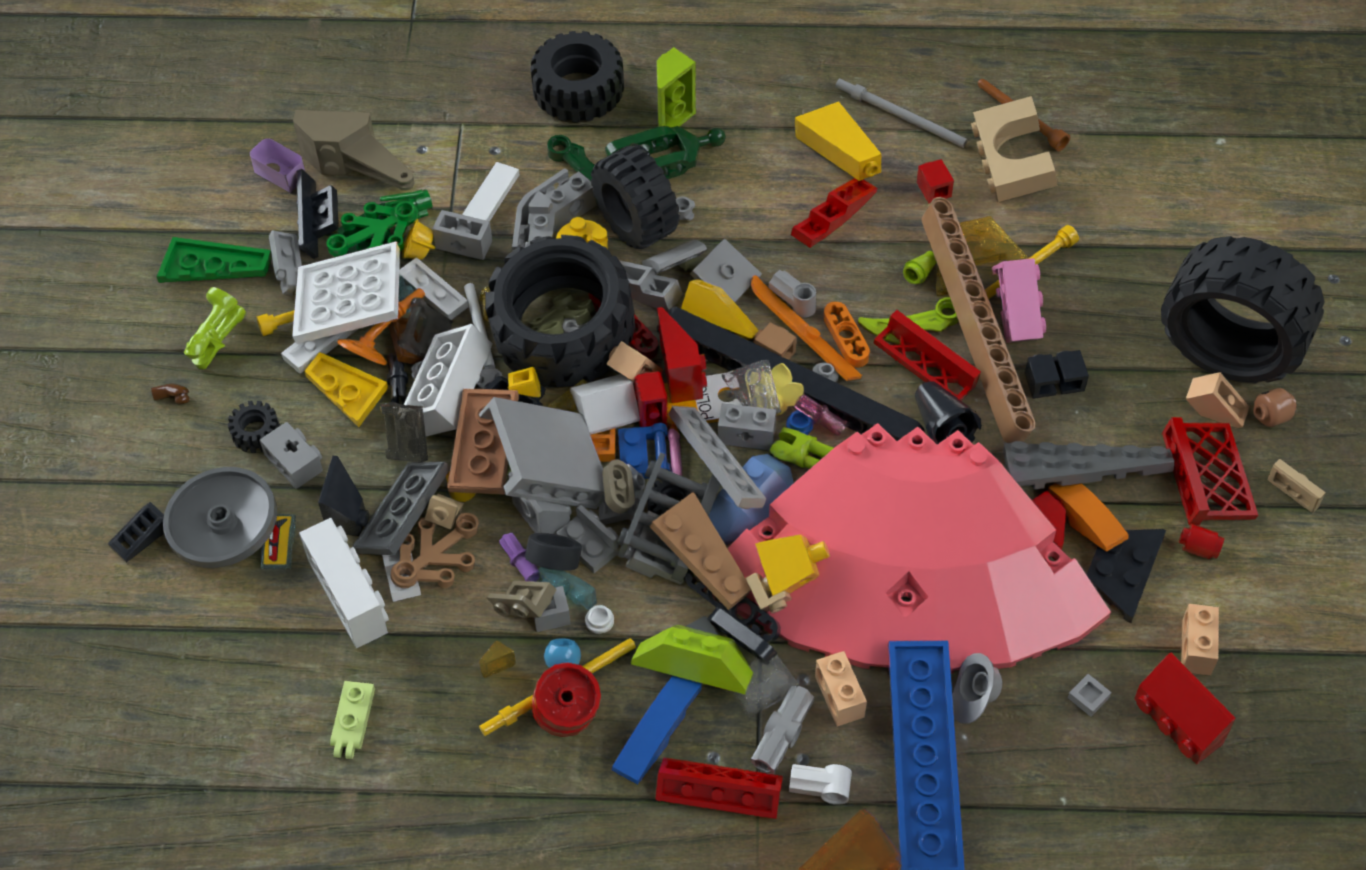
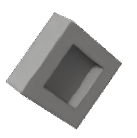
M1087 674L1069 692L1068 699L1091 717L1110 698L1112 692Z

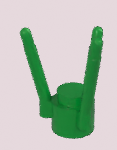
M426 189L380 197V201H391L385 203V206L394 207L402 201L413 203L419 212L418 219L428 216L427 210L433 208L431 197Z

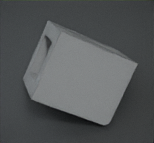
M563 586L555 587L557 590L553 595V600H551L550 605L544 610L541 617H533L537 632L571 625Z

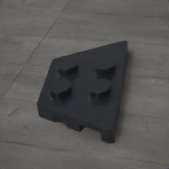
M1164 529L1125 530L1128 533L1129 539L1107 552L1099 546L1097 547L1087 572V577L1097 592L1101 594L1102 599L1110 606L1114 604L1124 614L1123 618L1129 623H1132L1165 536L1166 530Z

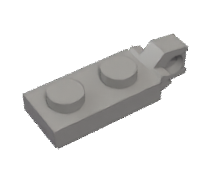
M272 230L269 240L276 279L281 280L282 294L293 296V292L297 288L298 267L302 266L297 235Z

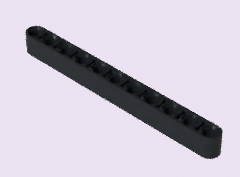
M672 307L667 312L697 343L699 355L704 354L706 360L754 382L757 372L769 376L776 365L783 363L791 372L792 382L803 385V395L797 404L859 434L865 433L877 423L896 441L917 427L925 433L924 427L918 421L678 307ZM657 325V328H656L658 334H659V325Z

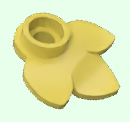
M780 363L776 365L769 376L761 372L755 374L754 387L756 392L763 398V408L776 409V415H781L787 410L788 406H794L801 400L804 391L803 385L792 382L791 372L785 364ZM774 398H776L779 405L775 403Z

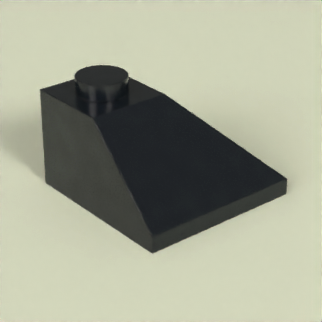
M332 455L318 501L323 521L331 518L336 527L342 526L346 535L359 537L362 527H366L368 524L369 511L365 509L363 498L338 456Z

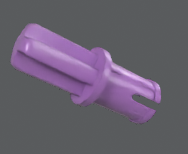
M513 533L504 534L499 543L509 556L510 564L519 570L525 581L536 582L542 576V572L536 565L526 560V549L523 548Z

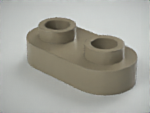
M612 460L602 471L605 502L612 511L623 514L635 502L632 472L624 462Z

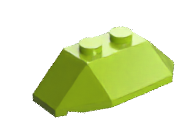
M682 625L672 626L641 642L631 661L632 665L744 695L753 677V671L734 639Z

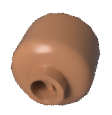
M1275 388L1263 392L1256 397L1253 412L1262 424L1274 427L1293 418L1297 406L1296 400L1291 393L1283 388Z

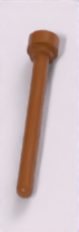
M980 79L978 81V87L1001 104L1014 101L987 80ZM1038 119L1039 132L1047 137L1052 148L1058 152L1062 151L1068 145L1070 135L1062 129L1053 130Z

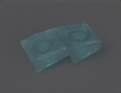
M543 567L538 569L540 582H550L554 587L563 586L565 596L568 594L569 598L576 605L582 604L586 609L590 610L597 603L596 589L582 579L565 571Z

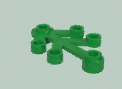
M402 201L395 207L368 202L363 207L365 217L355 216L353 213H346L341 217L342 227L345 230H353L356 227H364L365 229L347 238L343 235L335 234L330 236L326 242L329 254L333 257L346 255L350 247L370 237H373L370 247L367 249L381 246L387 230L396 225L394 234L388 239V244L399 242L398 246L400 251L404 249L403 237L408 225L413 224L418 219V209L409 201ZM379 215L388 216L383 220L376 219Z

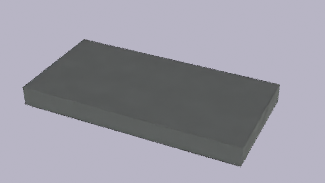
M408 462L354 543L355 551L358 554L395 555L426 508L431 497L448 474L450 466L446 462Z

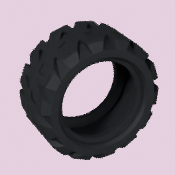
M561 235V238L557 239L551 236L530 241L529 246L525 248L518 247L504 258L505 265L503 267L497 266L488 282L490 292L485 294V309L498 353L502 354L505 364L513 372L534 367L540 385L547 386L550 382L556 383V387L577 386L583 379H588V382H591L607 373L610 367L607 365V362L609 361L611 351L621 341L629 345V342L633 340L635 331V312L630 283L625 268L616 256H612L606 247L590 240L587 243L582 237ZM562 288L579 289L592 294L601 302L596 315L587 324L572 332L544 334L530 329L521 322L527 307L536 298L552 290Z
M1226 236L1213 238L1208 243L1202 242L1189 252L1164 298L1161 307L1162 324L1165 325V333L1173 346L1177 347L1181 354L1196 366L1211 374L1221 372L1226 379L1237 382L1256 384L1265 381L1270 383L1283 379L1287 373L1292 374L1302 364L1323 317L1325 301L1321 287L1314 283L1315 276L1303 263L1301 264L1294 259L1292 254L1277 246L1264 243L1262 240ZM1216 299H1224L1242 304L1262 315L1270 323L1254 321L1239 316L1222 306Z

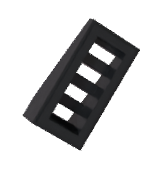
M151 502L147 503L108 543L109 547L127 563L164 534V514ZM145 527L147 530L143 532L141 528ZM133 534L138 537L136 541L131 537ZM124 541L131 546L128 550L122 545Z

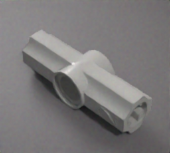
M791 686L778 711H774L771 714L764 729V736L751 758V764L759 771L774 774L783 760L787 749L792 748L797 741L802 729V722L814 702V696L807 689L801 686Z

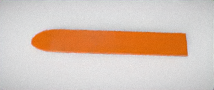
M757 275L752 277L751 287L755 295L823 360L831 364L840 376L846 381L861 379L862 375L820 336L821 334L816 328L809 326L794 310L769 289Z

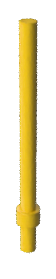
M629 638L586 663L583 667L594 673L636 648V645ZM533 695L512 707L508 705L498 711L499 715L479 726L482 734L486 736L504 725L508 727L518 721L517 717L532 709Z

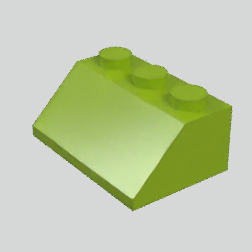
M674 47L667 53L662 54L657 60L658 127H680L696 114V62Z

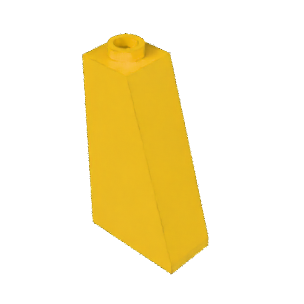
M840 102L795 117V136L797 139L858 181L881 173L882 154Z

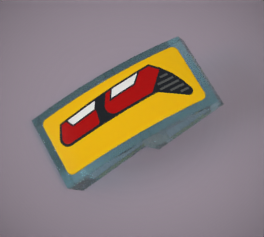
M277 515L275 527L267 541L262 545V569H291L292 543H295L296 515Z

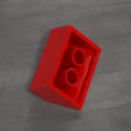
M1172 652L1139 685L1134 698L1140 710L1149 714L1157 722L1161 732L1170 736L1178 744L1182 754L1187 758H1191L1196 764L1200 763L1224 744L1236 719Z

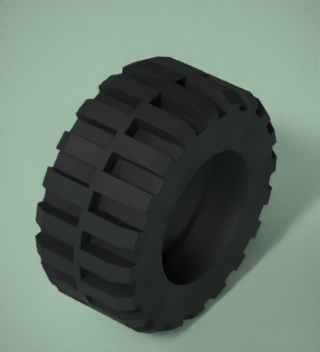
M569 31V34L565 35L561 33L556 35L554 39L549 38L546 40L544 46L541 45L532 57L530 69L533 96L538 102V106L543 111L546 110V113L552 117L557 116L559 120L565 122L572 120L573 123H580L579 120L593 121L595 117L601 118L606 115V111L610 112L614 109L616 103H619L622 98V92L624 91L623 60L619 50L613 46V43L607 39L603 40L601 35L596 33L591 35L587 31H582V33ZM572 73L593 75L588 79L579 81L562 78Z
M626 146L594 165L591 172V185L594 188V197L597 199V205L602 211L604 219L610 224L612 231L618 235L622 242H626V245L634 249H644L676 230L680 215L678 214L679 205L676 203L675 192L672 191L669 179H666L662 168L656 164V160L652 156H648V152L640 149V147Z

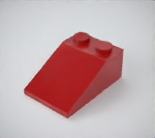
M663 307L657 308L659 337L671 403L703 399V388L707 387V378L704 371L706 370L704 354L699 355L697 343Z

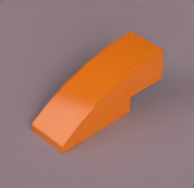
M1055 483L1048 487L1049 493L1063 503L1066 509V516L1069 517L1070 526L1106 552L1129 539L1128 533L1115 516L1082 483L1064 486Z

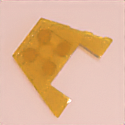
M991 216L959 223L975 266L1003 259L1006 261L1029 259ZM939 266L937 268L936 281L937 296L949 294Z

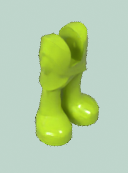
M211 287L206 294V298L213 305V309L204 323L199 326L194 336L187 342L184 354L192 359L194 365L201 370L206 369L216 353L225 347L222 341L238 323L242 322L246 315L245 309L237 305L238 301L234 297L215 287Z
M783 427L779 433L780 440H776L772 444L770 452L782 461L796 464L801 468L811 469L820 460L810 456L809 452L823 458L835 447L817 441L816 437Z

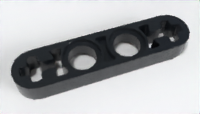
M688 569L685 577L687 584L712 605L725 611L767 643L774 642L781 633L779 622L770 614L761 610L749 598H743L728 610L722 603H718L715 600V595L703 583L697 582L695 584L697 580L694 577L695 574ZM742 604H748L751 607V615L745 620H740L737 616V609ZM756 619L767 625L771 622L770 629L773 631L772 634H764L762 636V628L753 622Z

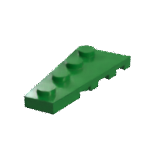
M172 237L156 277L159 283L262 277L267 274L272 260V253L268 249Z

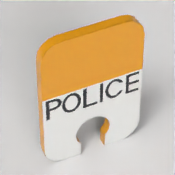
M732 373L706 376L707 387L703 388V399L671 403L668 382L664 383L668 398L667 425L670 427L675 424L669 416L672 406L695 407L707 423L719 422L722 403L745 406L743 398H737L731 402H723L718 397L719 393L724 390H740L737 376Z

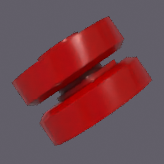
M568 662L556 664L544 671L537 681L531 703L533 717L540 728L551 735L559 737L574 736L587 729L595 717L600 704L601 692L598 681L583 666ZM561 697H567L571 701L565 702L562 700Z

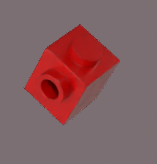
M942 159L926 162L918 166L916 183L928 204L936 197L945 199L952 197L954 179Z

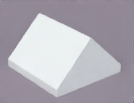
M622 374L570 388L577 409L583 415L590 435L640 421L633 382Z

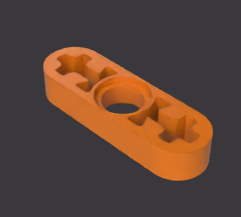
M841 302L828 303L824 308L823 319L844 359L855 368L865 366L869 361L870 349L850 312ZM836 315H840V323H838ZM847 330L853 333V337L843 338L839 333ZM854 345H855V350H856L857 354H853V346H854Z

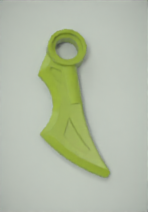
M950 297L940 299L936 304L935 310L907 316L924 330L942 332L948 326L959 322L956 312L950 316L944 315L941 312L944 308H952L954 310ZM858 318V323L876 336L888 326L889 319ZM889 334L884 339L900 345L899 339L892 334Z

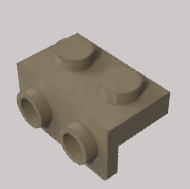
M514 580L505 594L490 593L487 599L494 605L493 609L501 616L540 618L544 610L550 605L557 589L550 582Z

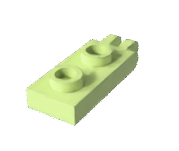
M344 681L330 739V745L335 746L334 757L341 758L343 748L347 747L345 758L353 759L355 748H362L375 692L374 684Z

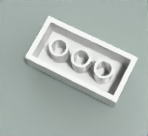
M472 324L435 334L398 420L419 438L457 429L463 389H474L480 379L484 363L488 360V354L493 343Z
M329 518L299 532L308 561L356 649L387 634L385 622L389 618L384 609L385 603L379 591L374 592L371 586L373 583L367 570L361 569L359 565L360 559L354 547L349 548L347 544L348 538L342 526L336 527L333 520Z

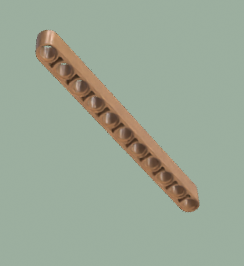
M936 197L922 216L925 232L975 366L981 371L980 379L1001 436L1006 443L1014 441L1024 442L1036 425L1033 414L954 208L947 199Z

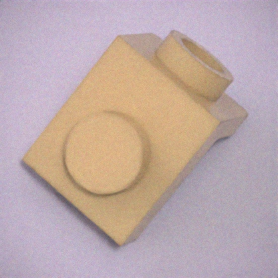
M441 494L433 495L428 505L425 520L451 529L460 515L464 503Z

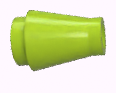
M927 251L925 254L906 262L903 275L909 283L918 284L926 280L934 265L937 264L933 251Z

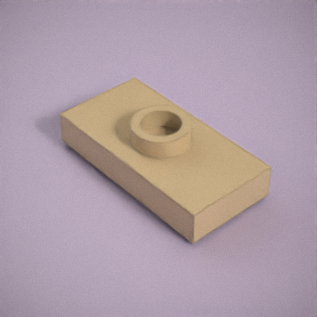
M1281 459L1273 465L1267 479L1312 513L1319 508L1326 493L1309 481L1305 475L1298 473Z

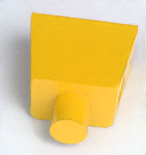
M803 535L755 543L772 596L782 591L790 594L819 577L816 562L830 557L825 541L810 546L807 538Z

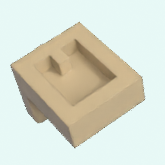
M757 573L746 577L760 609L765 612L776 613L787 607L786 602L792 599L786 591L772 596L766 577L763 578Z

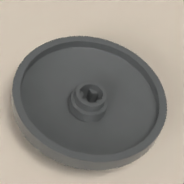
M238 467L211 469L188 480L172 496L164 513V534L174 553L191 565L203 568H219L233 565L254 554L267 541L277 520V503L269 485L258 474Z

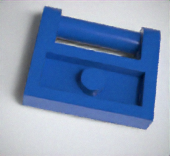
M656 423L651 427L618 429L620 461L630 464L643 475L644 479H649V477L644 476L648 468L646 440L654 439L656 461L660 452L666 454L661 468L671 471L666 453L665 437L668 434L667 425Z

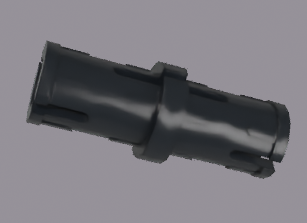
M390 353L387 356L389 369L387 383L390 385V400L392 404L400 405L399 397H401L402 405H404L407 399L406 384L408 383V376L404 369V362H399L397 355L396 361H394L393 353Z

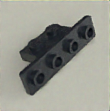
M303 169L297 170L296 182L298 193V245L302 252L315 259L319 257L318 238L339 228L337 190L330 185L316 192V181Z

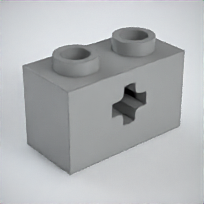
M441 210L432 228L435 248L484 260L492 243L490 221Z
M722 403L718 422V437L724 445L770 450L775 434L776 409Z
M285 422L260 439L264 455L295 489L323 471L320 462L322 455L314 445L309 446L300 429L296 428L294 430L288 422Z

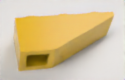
M700 279L689 282L681 309L725 330L735 332L736 335L748 341L755 337L759 331L758 328L722 288Z

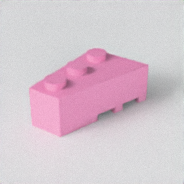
M1034 258L1003 261L993 266V275L998 274L1000 288H996L997 297H1001L1003 311L1000 314L1006 343L1043 338V333L1046 332L1045 318L1041 317L1040 307L1043 306V295L1041 291H1038L1037 280L1040 279V269L1038 264L1035 265Z

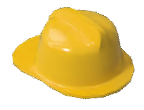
M419 219L414 221L407 234L404 249L402 250L403 259H415L417 257L419 260H423L429 250H435V246L432 244L433 231L420 223Z

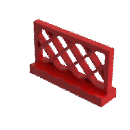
M1171 417L1162 435L1166 449L1171 450L1174 459L1173 473L1188 524L1200 525L1203 520H1255L1258 517V512L1230 423H1183L1182 417ZM1186 432H1194L1202 439L1197 444L1187 436ZM1211 432H1223L1225 442L1221 443L1211 436ZM1206 441L1218 449V451L1213 455L1204 449L1201 444ZM1195 452L1209 461L1205 467L1194 459L1193 454ZM1220 452L1231 458V466L1217 458ZM1214 464L1224 471L1225 474L1220 478L1211 472L1208 467ZM1202 475L1216 484L1212 490L1201 483L1200 477ZM1228 475L1238 481L1240 486L1238 490L1224 481ZM1218 487L1232 495L1229 501L1215 493ZM1236 498L1246 505L1247 510H1239L1231 503ZM1208 499H1212L1223 509L1221 511H1210Z

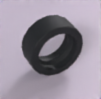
M534 533L528 538L525 558L530 563L539 567L571 571L579 566L582 545L576 540L565 536Z

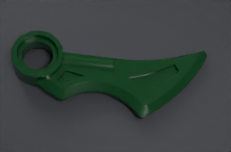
M564 135L552 136L547 142L549 158L557 162L566 161L576 172H580L591 181V172L595 164L586 157L584 147L572 143ZM557 145H562L566 147V149L563 151H555L553 147Z

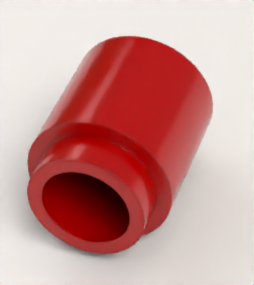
M1191 524L1189 529L1183 528L1179 543L1183 545L1182 551L1206 559H1210V557L1217 559L1221 552L1224 538L1218 536V532Z

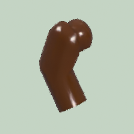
M170 383L151 388L154 401L175 397V403L180 405L188 403L190 400L188 396L189 390L181 385Z

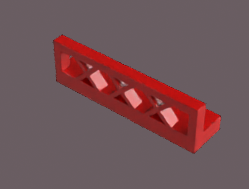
M899 310L890 315L888 326L873 342L925 383L934 381L961 401L976 387L981 374L980 370ZM889 334H892L899 339L900 345H889L884 339ZM906 352H916L920 355L921 361L909 360L906 357ZM926 367H936L941 371V376L932 377L927 373ZM947 383H958L964 389L956 395L948 389Z
M663 757L658 771L655 800L777 819L783 776Z

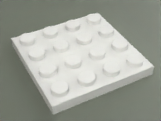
M397 242L298 267L292 336L296 344L337 335L354 329H361L398 318L400 248Z

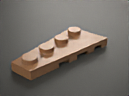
M694 492L652 522L650 528L728 610L749 595L751 588Z

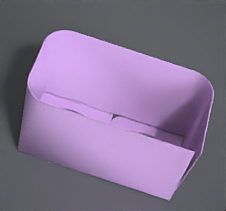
M272 139L262 140L250 151L253 169L256 174L290 193L297 187V170L303 169L305 171L302 157ZM267 164H278L280 166V171H275L274 169L268 167Z

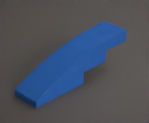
M672 676L628 739L613 764L612 771L638 785L668 746L670 736L685 718L687 708L702 689V683Z

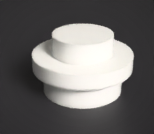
M597 605L587 612L585 624L593 633H606L613 627L614 615L607 607Z

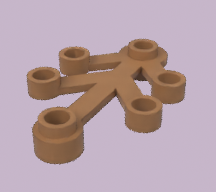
M471 513L459 515L456 519L455 529L433 546L432 535L435 531V523L425 520V517L420 519L418 522V533L421 535L420 556L411 561V551L414 548L415 538L409 533L404 541H409L410 544L402 543L399 548L400 561L391 569L390 577L392 582L401 588L412 587L418 581L437 582L442 588L451 587L455 577L451 569L443 568L439 571L422 569L427 565L458 566L463 572L471 571L475 564L473 554L469 552L461 554L443 553L462 538L468 539L476 535L479 525L478 518ZM428 525L431 528L425 529L422 526ZM463 560H468V561H470L471 563H469V564H464L462 561H463ZM448 576L450 579L444 580L441 577Z

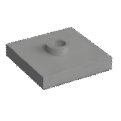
M724 238L690 275L695 279H700L722 288L736 302L751 286L752 277L754 275L760 277L762 273Z

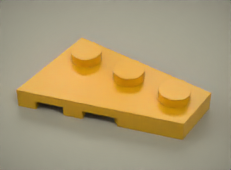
M321 352L317 354L305 370L306 378L358 427H360L388 389L386 381Z

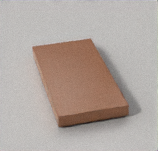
M463 389L447 487L449 492L505 494L503 486L506 484L509 462L494 420L480 418L479 413L493 397L518 401L519 394L517 390Z

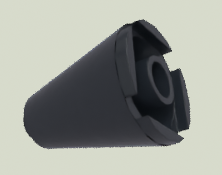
M934 381L923 383L918 387L915 393V400L930 439L938 445L957 430L971 443L976 439L974 433L977 428L981 430L982 423L975 410Z

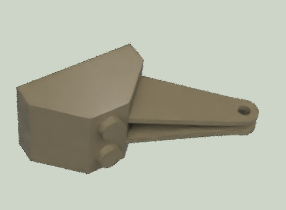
M295 110L293 123L301 155L321 174L348 175L355 170L401 190L413 188L415 183L412 171L375 139L370 113Z

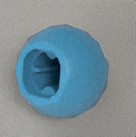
M570 639L552 640L545 649V663L549 668L556 664L567 662L579 665L581 659L580 647L575 641Z

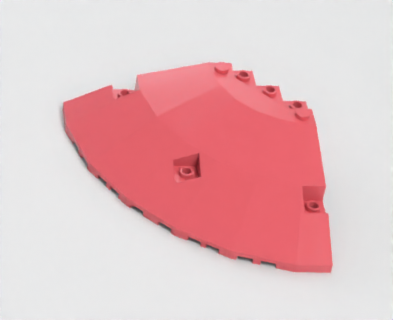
M878 423L862 435L856 432L832 449L776 498L769 506L768 518L752 529H746L728 547L729 552L745 578L754 573L765 578L766 575L755 543L794 535L805 536L810 546L825 541L830 557L816 562L819 577L790 593L792 599L786 602L787 607L776 613H771L770 611L767 613L779 622L781 627L779 636L787 640L788 645L807 652L810 649L824 653L825 657L844 651L850 665L864 669H870V666L889 668V641H948L951 674L955 670H960L964 660L973 653H982L987 656L993 663V667L998 669L1016 666L1017 662L1030 657L1034 659L1042 656V653L1056 647L1061 649L1079 642L1106 621L1111 614V611L1077 560L1069 558L1053 542L1056 533L1053 525L999 460L979 442L973 445L959 430L938 445L919 427L898 441ZM769 531V532H771L772 534L769 535V536H766V535L763 534V532ZM1048 557H1054L1057 561H1051ZM751 590L746 597L758 605ZM909 597L911 601L905 602L901 598ZM742 604L738 607L737 614L748 619L751 615V607L748 604ZM756 619L755 622L764 626V630L772 634L773 631L770 629L771 622L767 625Z

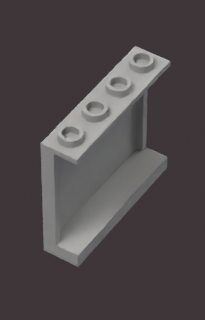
M493 397L479 413L480 418L494 420L513 476L503 486L507 496L572 506L582 505L585 508L597 509L605 500L603 468L582 414Z

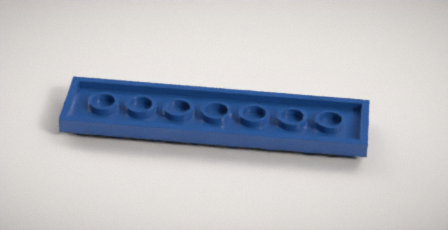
M889 641L888 654L900 870H965L949 642Z

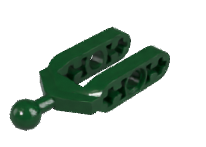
M660 126L614 140L607 144L605 153L609 156L629 146L631 143L642 145L650 155L678 145L681 151L654 158L656 164L664 171L666 179H671L684 174L690 168L696 167L700 147L709 144L719 147L725 142L726 135L721 128H712L708 131L707 135L697 138L679 126L671 128L669 126Z

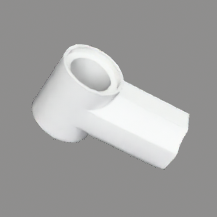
M793 764L789 792L820 796L825 802L831 804H845L849 800L852 771L846 766L836 764L828 765L825 768Z

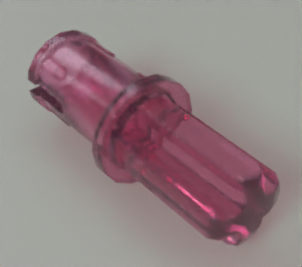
M803 394L796 400L795 408L813 419L815 425H822L836 436L841 434L839 430L843 431L846 427L847 421L830 412L828 406H821Z

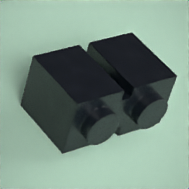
M1080 350L1062 351L1057 353L1055 357H1052V354H1038L1028 357L1024 372L1033 399L1056 396L1057 391L1054 385L1058 383L1061 395L1084 392L1089 378Z

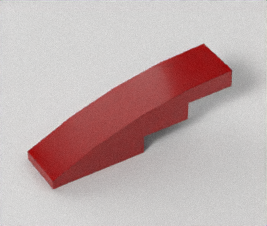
M854 178L829 192L826 201L811 209L806 220L793 226L791 236L809 248L813 247L859 211L875 195L878 188L864 179L858 181Z

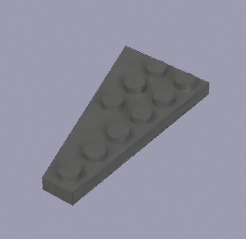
M1014 441L1012 443H1004L1003 447L1006 470L1019 486L1032 485L1034 489L1044 488V485L1049 482H1055L1058 485L1064 486L1102 481V476L1114 474L1116 479L1126 478V473L1136 472L1143 476L1173 472L1174 459L1171 450L1161 446L1138 448L1133 445L1110 447L1105 444L1082 446L1078 443L1055 445L1050 442L1027 444L1022 441Z

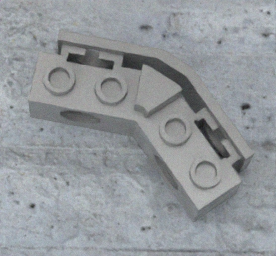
M564 168L525 194L517 206L512 250L514 251L518 247L525 248L530 245V241L542 237L551 236L556 239L557 232L563 226L570 223L571 219L580 217L597 206L591 181L580 172L569 178L568 170ZM558 182L559 186L557 189H554L553 185Z

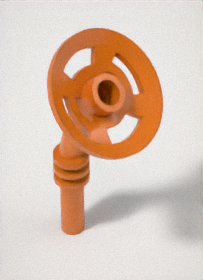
M418 288L402 301H398L397 319L374 324L365 333L364 337H360L359 341L338 339L337 343L361 357L386 366L387 361L374 348V339L391 322H396L406 314L407 309L425 297V292Z

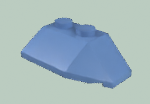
M770 454L752 456L742 467L766 497L763 508L742 509L734 503L726 490L722 489L708 517L725 545L731 544L746 529H752L769 517L770 504L794 484L789 466Z

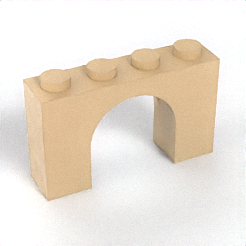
M1032 96L973 112L975 122L971 123L974 138H980V141L976 142L980 156L985 155V159L982 160L985 175L990 174L991 178L987 179L990 193H996L998 202L1058 186L1050 152L1023 159H1008L998 153L1001 145L1007 140L1040 130Z

